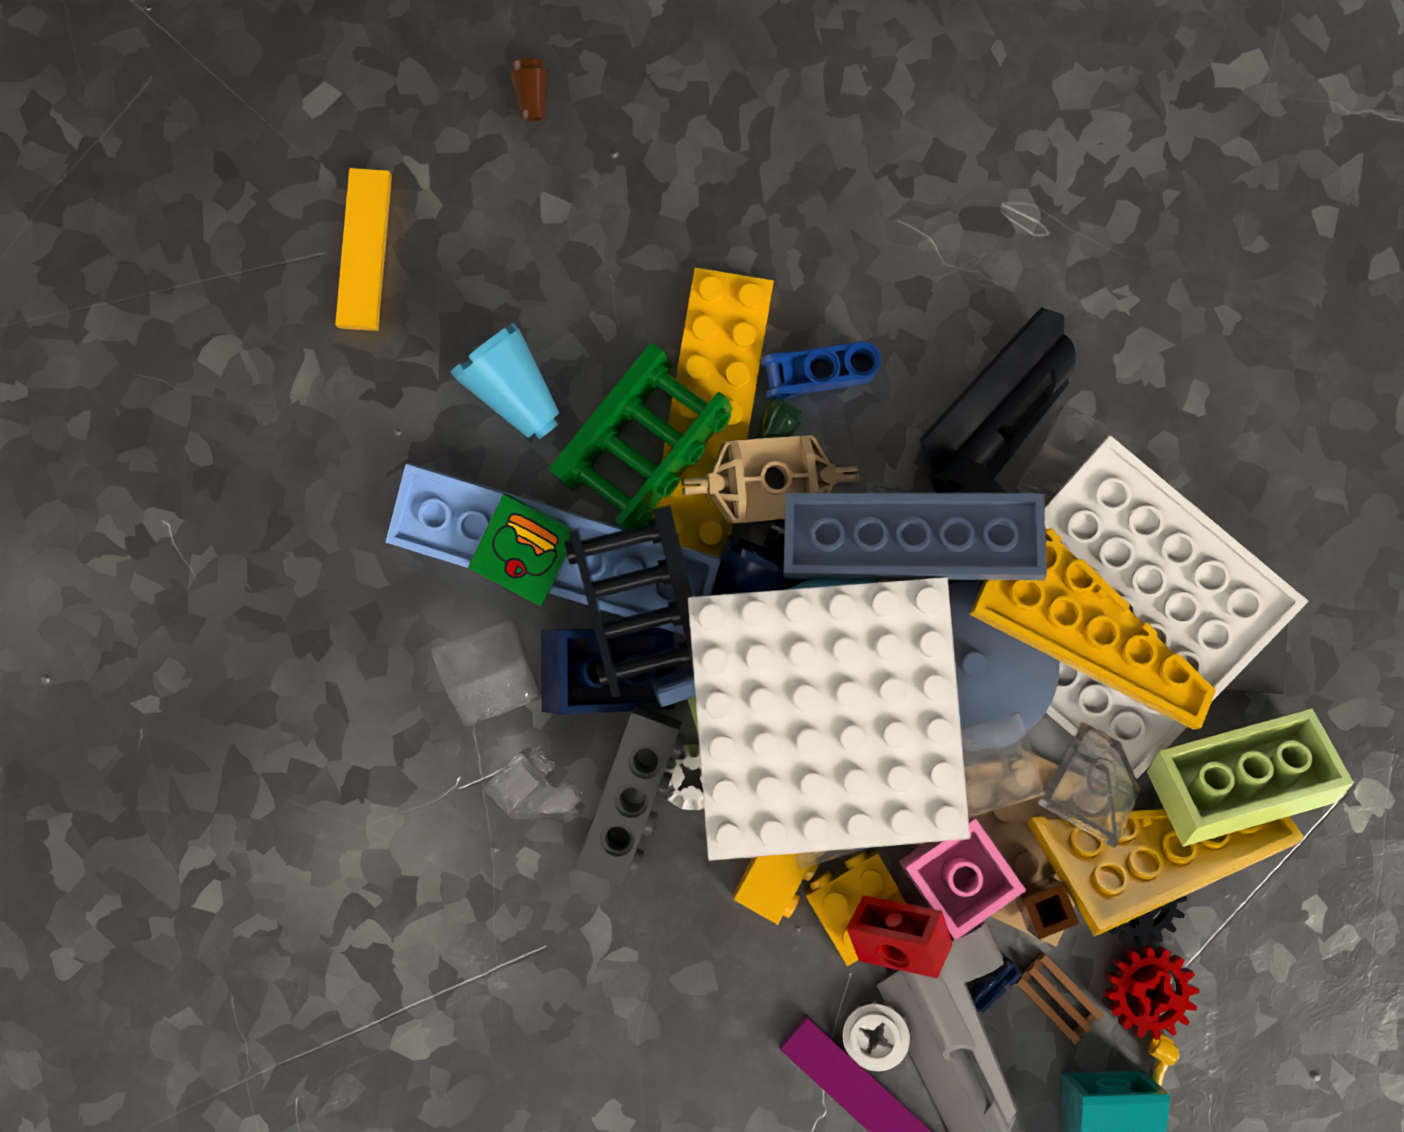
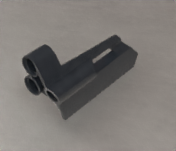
M1041 307L919 439L924 455L932 470L929 478L936 493H1008L1003 490L995 480V477L1069 385L1068 377L1075 367V347L1071 339L1064 334L1063 314ZM1051 373V384L1013 426L1003 427V423L1047 375Z

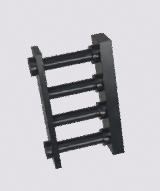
M670 505L653 508L655 518L648 519V524L586 540L582 539L580 528L578 527L569 531L571 539L564 541L569 564H578L603 661L596 663L600 685L602 688H610L612 698L621 694L619 679L682 663L684 667L693 666L688 598L693 597ZM652 541L653 544L662 543L665 559L657 561V566L593 581L587 559L588 556ZM663 582V586L672 584L676 600L668 602L667 607L608 622L603 621L598 602L599 597ZM673 623L674 627L678 625L683 626L686 641L679 642V647L614 663L608 639Z

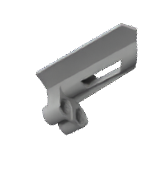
M982 921L956 941L951 937L953 945L938 979L899 970L877 984L886 1005H892L894 1010L901 1017L905 1018L910 1033L908 1050L948 1132H1009L1015 1122V1115L1018 1112L966 986V982L984 976L996 970L1004 963L1003 956L986 922ZM964 1049L972 1050L995 1097L992 1104Z

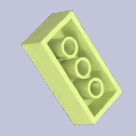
M1313 708L1160 750L1146 771L1182 847L1336 803L1354 784Z

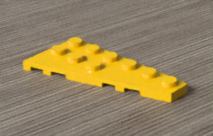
M1045 527L1047 571L1045 580L983 581L969 615L1193 730L1202 727L1216 689L1180 654H1174L1157 637L1158 632L1148 622H1141L1128 609L1130 605L1084 559L1075 557L1060 542L1062 538L1052 528L1047 529Z
M1165 809L1109 812L1107 816L1084 817L1083 814L1067 815L1064 819L1048 820L1046 816L1031 817L1027 823V826L1059 879L1063 882L1065 889L1094 937L1292 847L1304 838L1291 817L1288 816L1182 847Z

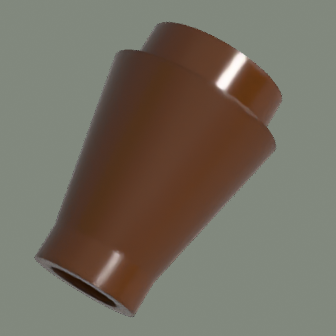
M527 58L512 62V72L509 73V78L521 111L522 121L539 122L545 120L548 70L544 68L543 60Z

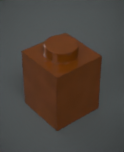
M1052 876L1024 886L1026 891L1015 898L1027 931L1039 940L1079 924L1063 882Z

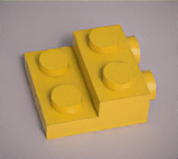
M862 849L859 852L853 853L844 860L846 865L844 868L834 874H831L830 870L818 874L808 882L810 888L804 891L808 901L847 966L858 960L847 931V926L862 896L866 895L906 903L892 876L875 850L867 853L865 849Z

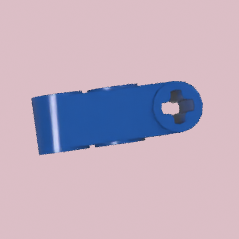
M859 341L798 352H778L766 355L760 359L761 365L766 367L769 390L766 392V399L781 400L801 394L870 383L875 378L881 364L880 352L874 344ZM864 355L871 360L872 368L866 372L856 371L852 367L850 360L854 356ZM824 361L831 366L833 372L827 378H817L811 373L810 367L815 362ZM779 369L782 370L784 383L780 381Z

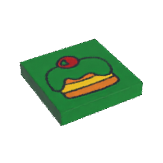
M507 493L503 494L468 568L541 607L544 605L567 559L564 541L571 539L569 531L574 528Z

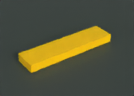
M349 168L335 322L339 329L379 331L392 182L390 171Z

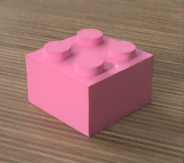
M968 815L970 839L925 842L898 861L929 907L943 912L949 934L955 941L1026 891L980 823L970 815Z

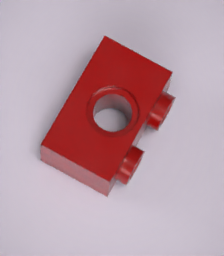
M866 895L862 896L847 926L848 934L859 961L938 979L953 945L941 910Z

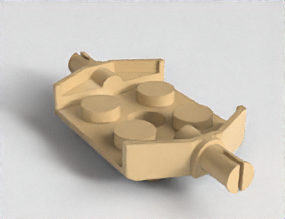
M813 435L725 441L720 445L711 470L705 477L682 478L681 486H692L682 489L684 496L703 493L710 495L727 523L734 525L736 523L785 519L786 493H830L832 487L837 485V483H857L859 474L854 473L859 470L856 465L835 467V464H831ZM769 467H775L783 473L784 484L781 489H773L766 483L765 473Z

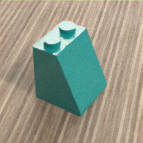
M1144 1071L1061 1073L1063 1132H1167L1170 1094Z

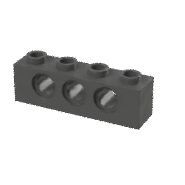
M635 705L576 869L622 886L628 872L634 875L637 874L644 851L637 849L642 834L648 837L651 835L658 815L657 812L651 811L656 796L664 799L672 774L665 772L670 757L678 760L686 738L685 735L679 734L682 721ZM641 749H650L656 753L658 762L652 766L643 765L639 762L636 752ZM627 788H636L642 792L644 801L632 804L624 798L623 791ZM616 826L623 827L628 831L630 839L624 842L617 841L612 838L609 829Z

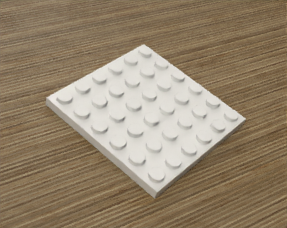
M1108 435L1044 506L1045 527L1047 529L1052 528L1062 538L1060 542L1075 557L1084 559L1130 605L1128 609L1141 622H1148L1158 632L1157 637L1174 654H1180L1216 689L1212 701L1309 602L1111 435ZM1060 661L1057 689L1046 713L1130 785L1151 765L1158 752L1167 749L1187 728V726Z
M947 577L688 598L708 860L970 839Z

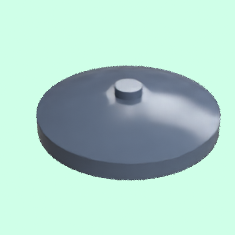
M966 581L948 585L962 748L966 749L1000 746L1017 739L1029 731L1049 708L1057 689L1060 674L1059 660L969 615L983 581Z

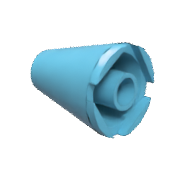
M514 322L507 329L504 328L472 352L467 362L463 365L458 364L450 371L455 380L527 438L535 433L538 439H541L558 425L554 417L559 414V410L520 329Z

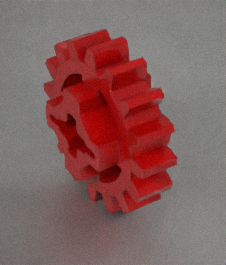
M1141 946V954L1139 955L1131 948L1125 949L1128 960L1123 962L1114 958L1113 963L1118 968L1116 974H1105V977L1113 983V987L1103 990V994L1107 998L1115 1000V1002L1107 1007L1108 1011L1114 1016L1120 1015L1117 1023L1126 1030L1132 1027V1032L1140 1038H1143L1146 1031H1148L1152 1038L1160 1040L1161 1029H1165L1172 1036L1176 1035V1028L1174 1026L1176 1022L1179 1021L1186 1026L1190 1023L1184 1015L1186 1009L1197 1011L1198 1006L1189 1001L1191 995L1199 993V988L1188 983L1195 976L1194 972L1188 968H1181L1185 960L1176 954L1170 957V951L1162 946H1159L1155 953L1151 946ZM1143 967L1142 970H1140V971L1134 973L1136 970H1138L1139 968ZM1171 976H1173L1176 991H1173L1170 985ZM1156 987V992L1154 995L1147 994L1145 996L1147 988L1155 989ZM1125 992H1128L1133 1000L1131 1008L1134 1009L1133 1012L1127 1004Z

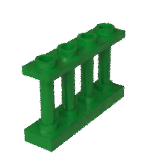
M651 342L548 469L569 489L573 490L578 483L583 482L619 509L621 513L616 518V522L624 530L648 524L647 520L651 519L654 514L653 508L656 507L663 497H668L674 492L679 484L680 475L688 465L695 464L701 458L705 451V444L714 433H719L726 427L733 410L727 397L721 392H718L710 402H707L669 374V370L672 367L663 350ZM660 387L699 415L684 435L644 406L645 399L653 389ZM635 419L673 447L659 466H656L618 438L620 430L629 420ZM609 450L647 479L633 498H630L593 470V464L603 452Z

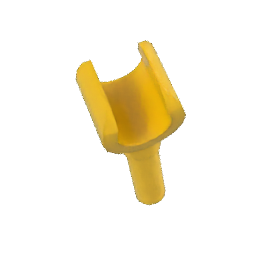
M1161 1034L1160 1040L1152 1038L1148 1046V1053L1158 1059L1152 1079L1160 1086L1168 1066L1174 1065L1179 1058V1050L1174 1045L1173 1040Z

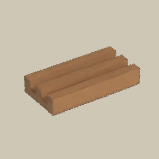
M1043 952L1022 972L1021 977L1015 982L1075 1045L1081 1040L1079 1036L1084 1031L1088 1033L1093 1028L1091 1024L1095 1020L1100 1021L1105 1016ZM1043 965L1088 1011L1083 1017L1038 971ZM1031 977L1073 1018L1076 1024L1072 1028L1027 983Z

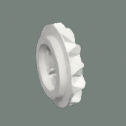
M687 744L683 745L678 760L669 758L665 772L672 774L665 796L670 802L681 809L700 810L704 808L703 792L699 787L696 788L691 784L687 788L678 789L685 778L682 772L683 769L679 764L683 763L685 767H689L691 770H695L698 767L701 768L699 745Z
M874 1001L868 1005L858 1006L846 1019L843 1028V1043L848 1055L859 1066L871 1071H885L897 1066L906 1056L910 1044V1033L905 1018L901 1017L892 1005L885 1006ZM881 1022H883V1036L888 1041L885 1043L879 1040L869 1050L870 1035L865 1030L867 1028L875 1030L877 1025L880 1026Z

